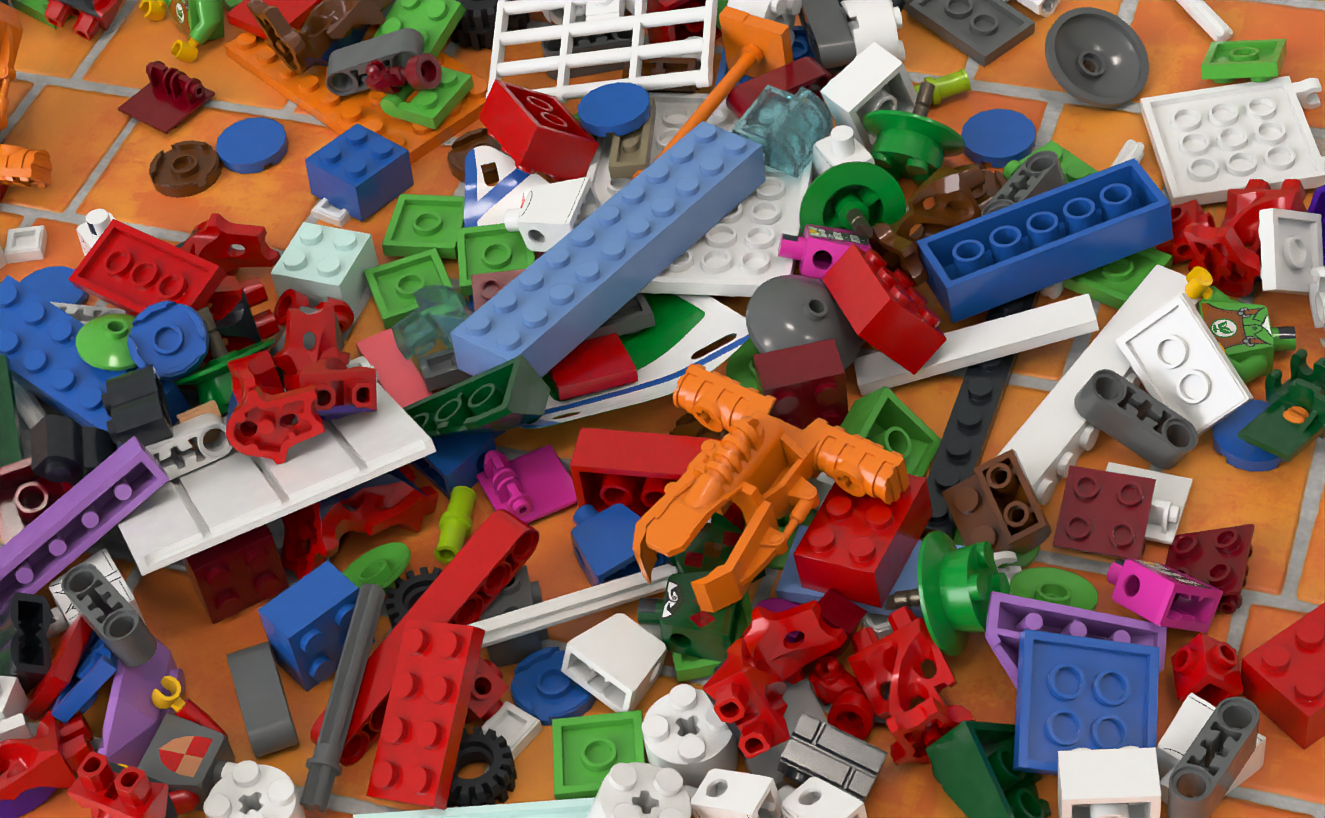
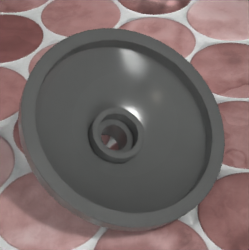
M1076 8L1062 14L1047 33L1045 57L1048 67L1058 84L1077 100L1095 107L1114 108L1133 100L1145 86L1149 74V61L1146 49L1137 33L1118 16L1098 8Z
M782 275L771 278L756 289L746 309L747 330L753 344L760 353L834 338L844 370H846L860 351L862 338L857 335L825 283L802 275Z

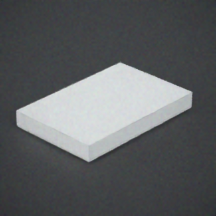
M1180 293L1115 340L1149 395L1191 422L1198 436L1254 399L1186 293Z

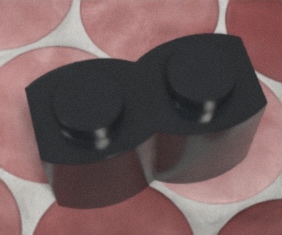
M153 364L106 380L107 393L102 394L101 397L108 416L112 417L111 420L106 421L114 444L121 442L123 445L135 436L144 446H148L174 436L163 384Z
M45 415L30 429L32 471L38 476L54 483L69 482L72 486H75L118 449V444L113 443L108 431L95 427H82L78 422L64 416Z
M15 592L0 609V676L17 677L25 695H27L47 674L51 666L52 651L49 640L46 637L51 623V611L45 596Z

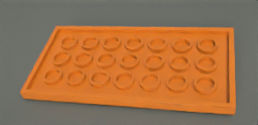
M381 24L371 25L361 42L372 39ZM303 25L297 29L298 32L302 30ZM246 31L224 45L229 58L339 135L358 123L409 151L410 164L477 121L488 92L489 81L441 51L436 58L440 66L472 75L474 87L435 130L386 114L380 106L381 100L387 95L385 93L367 89L347 96L333 94L326 86L328 66H312L303 74L297 75L267 45L266 39ZM415 90L405 102L410 103L420 91Z

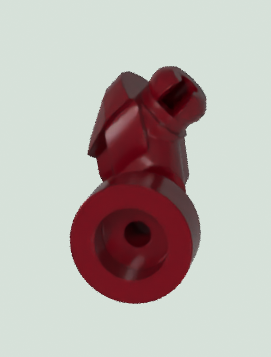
M429 53L412 56L408 60L406 67L398 65L388 68L384 66L381 60L375 59L366 66L368 77L365 80V84L371 90L385 94L400 92L399 87L407 86L408 83L417 91L434 89L439 85L442 78V70L436 57Z

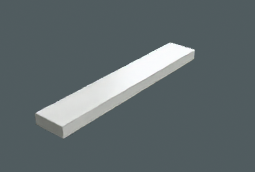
M1089 293L944 333L947 340L915 375L881 351L855 358L854 366L861 395L870 394L884 386L892 388L1098 331L1099 327Z

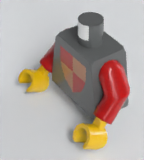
M164 676L160 683L172 696H165L159 690L154 689L151 694V700L155 707L160 709L172 707L175 713L174 715L166 713L138 769L145 771L148 777L164 782L169 786L168 795L179 816L192 811H204V802L212 788L219 780L232 772L238 763H235V756L226 732L191 699L188 698L184 701L179 696L181 685L176 678ZM118 764V765H120V766H123V767H125V768H128L127 765Z

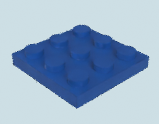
M1028 629L1023 630L1020 633L1013 770L1058 776V751H1071L1076 748L1100 750L1120 749L1126 746H1136L1139 748L1156 747L1160 647Z

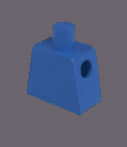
M506 430L432 439L436 452L415 460L411 464L450 500V494L454 487L467 486L472 488L478 482L476 474L485 471L483 466L484 456L487 452L496 450L494 439L505 433Z
M616 503L600 513L593 505L586 504L581 506L573 516V522L577 525L570 532L574 554L592 587L641 572L632 550L635 524L641 517L621 503ZM659 552L656 554L658 560L654 568L670 564L669 557Z

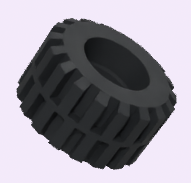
M455 0L464 6L466 12L452 32L451 40L454 43H460V46L465 48L472 47L477 50L481 48L492 49L498 0ZM530 13L509 15L507 31L527 29V23L530 22Z

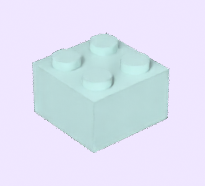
M303 222L273 268L271 276L278 299L286 290L293 289L305 294L312 308L322 301H327V297H332L346 302L353 311L368 287L364 270L379 266L371 234Z

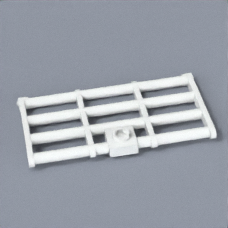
M498 0L486 99L495 79L502 81V77L555 70H558L556 87L533 90L555 96L562 104L567 103V100L583 98L591 90L616 82L633 83L643 87L646 91L696 85L697 88L712 86L718 0H706V5L701 7L646 13L647 0H636L635 13L631 16H624L625 0ZM586 5V21L575 23L577 6ZM564 8L563 24L507 31L509 15ZM704 21L703 38L644 45L645 28ZM633 30L631 47L572 54L574 37ZM561 39L560 55L504 62L505 46ZM702 53L700 70L641 76L642 60ZM630 61L629 78L569 85L571 68Z

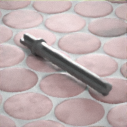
M365 583L360 587L312 758L306 761V767L309 769L300 805H303L304 809L311 812L314 810L322 813L326 812L335 776L341 775L342 772L339 762L385 598V591L377 584Z

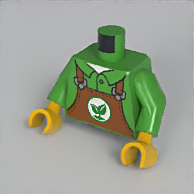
M142 0L139 5L140 11L147 12L144 18L153 21H161L166 13L165 6L168 5V12L190 39L188 43L178 39L171 48V54L183 62L190 63L196 59L199 43L203 45L207 40L224 37L222 0Z
M1194 267L1187 274L1186 281L1188 284L1185 286V293L1191 299H1197L1201 296L1198 312L1245 385L1258 377L1267 376L1272 372L1274 352L1296 350L1295 327H1271L1267 307L1234 300L1215 286L1209 287L1213 279L1211 274L1203 267Z

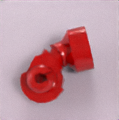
M293 289L286 290L278 299L273 315L277 324L284 328L286 327L288 309H299L301 306L312 308L309 305L308 297ZM327 297V301L333 303L334 313H336L341 333H343L352 326L354 313L346 302ZM322 302L313 308L319 309Z
M824 656L819 658L815 663V670L809 675L811 689L825 706L832 704L827 716V724L864 740L870 734L875 721L874 707L867 700L865 692L859 688L857 679L847 672L835 657Z

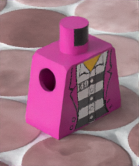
M807 224L804 228L803 237L781 234L778 257L798 260L802 275L822 279L853 243L865 252L871 247L867 235L859 236L853 230ZM825 250L823 253L815 254L817 251Z
M1128 558L1126 561L1117 559L1111 564L1107 573L1108 582L1115 585L1112 593L1113 601L1152 623L1163 627L1208 633L1223 594L1222 590L1155 562ZM1175 594L1179 595L1177 600L1173 602Z

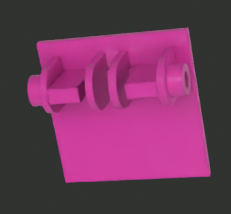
M551 444L508 461L504 453L491 450L484 456L483 466L485 471L476 474V478L494 510L505 509L525 523H530L577 503L573 481Z

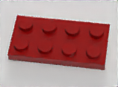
M113 219L68 280L76 288L137 316L148 306L162 301H175V303L187 305L198 311L204 307L227 274L220 266Z
M406 619L366 796L379 800L446 810L485 630L469 625Z

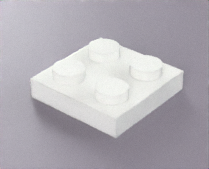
M1277 208L1259 210L1260 225L1258 234L1261 241L1262 263L1260 276L1263 291L1309 295V283L1317 282V276L1310 275L1311 269L1324 266L1321 214Z

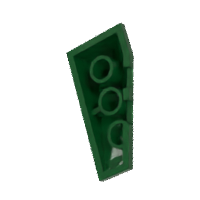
M520 355L410 404L403 409L431 439L511 430L525 423L531 424L540 419L545 412L550 388L526 358Z
M964 720L925 749L932 763V772L936 780L968 818H1047L1051 815L1048 801L1042 798L1039 799L1036 782L1042 779L1041 774L1013 770L1015 725Z

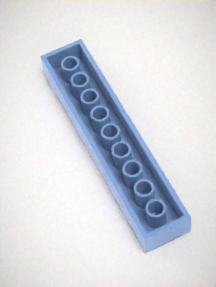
M700 122L450 332L458 369L471 376H475L523 355L542 378L766 181L762 144L707 122Z

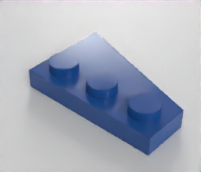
M92 631L70 683L58 696L51 712L52 716L64 724L77 711L84 714L98 696L97 690L117 671L118 658L94 631Z

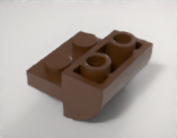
M1013 449L974 468L975 475L942 491L965 546L976 542L989 541L993 553L1002 551L1016 553L1019 551L1024 555L1042 544L1051 534V527L1020 459Z

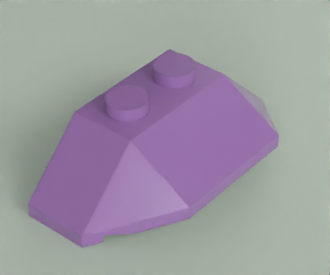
M992 591L989 594L985 638L1016 690L1020 633L1025 629L1160 647L1159 672L1164 669L1167 627L1158 626L1152 622Z
M154 635L157 649L149 661L137 667H128L123 665L119 659L117 661V671L113 679L103 725V735L100 747L98 748L99 754L105 755L108 761L115 764H124L128 767L138 768L166 713L174 715L175 710L172 707L160 709L155 707L151 700V694L154 689L159 690L165 696H172L161 685L162 678L164 676L176 678L181 685L179 695L183 694L185 678L183 670L177 668L171 651Z

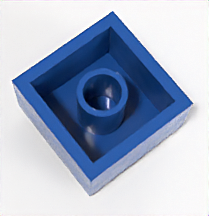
M358 123L305 159L311 194L320 199H328L329 204L340 210L346 209L350 216L361 222L414 185L409 151Z
M328 560L258 609L277 664L306 692L320 682L327 680L337 670L359 593V588Z

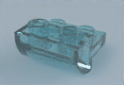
M767 85L733 127L732 133L762 144L763 153L765 154L764 165L798 178L813 158V145L817 141L831 135L833 122L826 105L810 90L801 87L793 95Z
M444 285L425 286L413 292L418 308L391 327L397 347L407 360L414 355L420 357L434 347V340L440 337L448 349L453 346L450 332L474 313L471 304L460 292Z

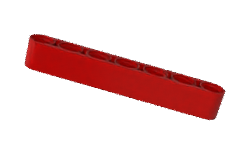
M505 509L494 511L372 653L366 663L339 762L341 765L347 767L357 763L380 737L406 619L459 625L475 623L536 550L539 543V532ZM326 709L317 718L310 731V739L315 745Z

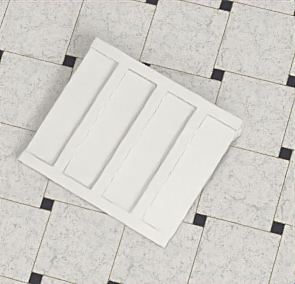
M364 356L353 359L346 365L347 368L356 366L375 368L373 365H370ZM376 371V412H362L336 420L324 421L323 423L326 428L324 433L290 447L285 463L278 465L273 459L245 455L233 447L226 456L167 481L117 525L141 575L144 576L436 452L434 443L425 431L377 382L379 377ZM228 412L221 415L225 424ZM295 415V419L292 424H295L299 421L297 415ZM177 446L170 449V458L177 456Z

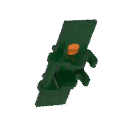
M1299 349L1292 355L1290 360L1291 378L1283 385L1281 383L1282 372L1279 369H1275L1267 375L1265 390L1266 400L1270 406L1242 428L1237 435L1238 438L1246 443L1255 445L1269 454L1272 453L1286 462H1290L1318 437L1325 438V358H1320L1315 362L1313 370L1306 363L1307 352L1304 349Z

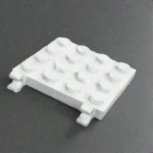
M1285 76L1273 78L1266 82L1252 81L1141 98L1140 110L1172 206L1195 199L1199 205L1227 201V191L1229 189H1244L1250 179H1263L1269 183L1271 189H1279L1285 179L1300 180L1304 190L1325 185V156L1321 157L1302 110V107L1304 109H1315L1321 106L1317 92H1321L1322 87L1318 78H1308L1292 83L1290 77Z

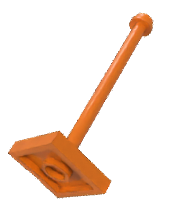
M729 6L722 10L719 14L727 68L730 70L656 159L700 122H706L744 75L756 78L794 61L788 25L763 19ZM643 170L636 171L635 174L632 176V180L637 175H639Z

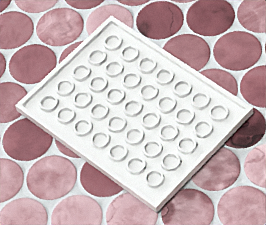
M648 92L649 97L654 96L656 104L650 164H652L709 94ZM726 98L706 122L762 144L766 181L639 293L752 297L756 289L767 280L777 276L794 274L796 260L778 257V247L782 233L800 237L802 234L799 223V211L803 196L812 183L813 145L821 137L826 112L825 101L762 129L753 131L745 127L728 110ZM613 132L606 133L607 137L597 138L599 146L586 177L591 179L601 206L632 180L627 178L611 179L608 166Z

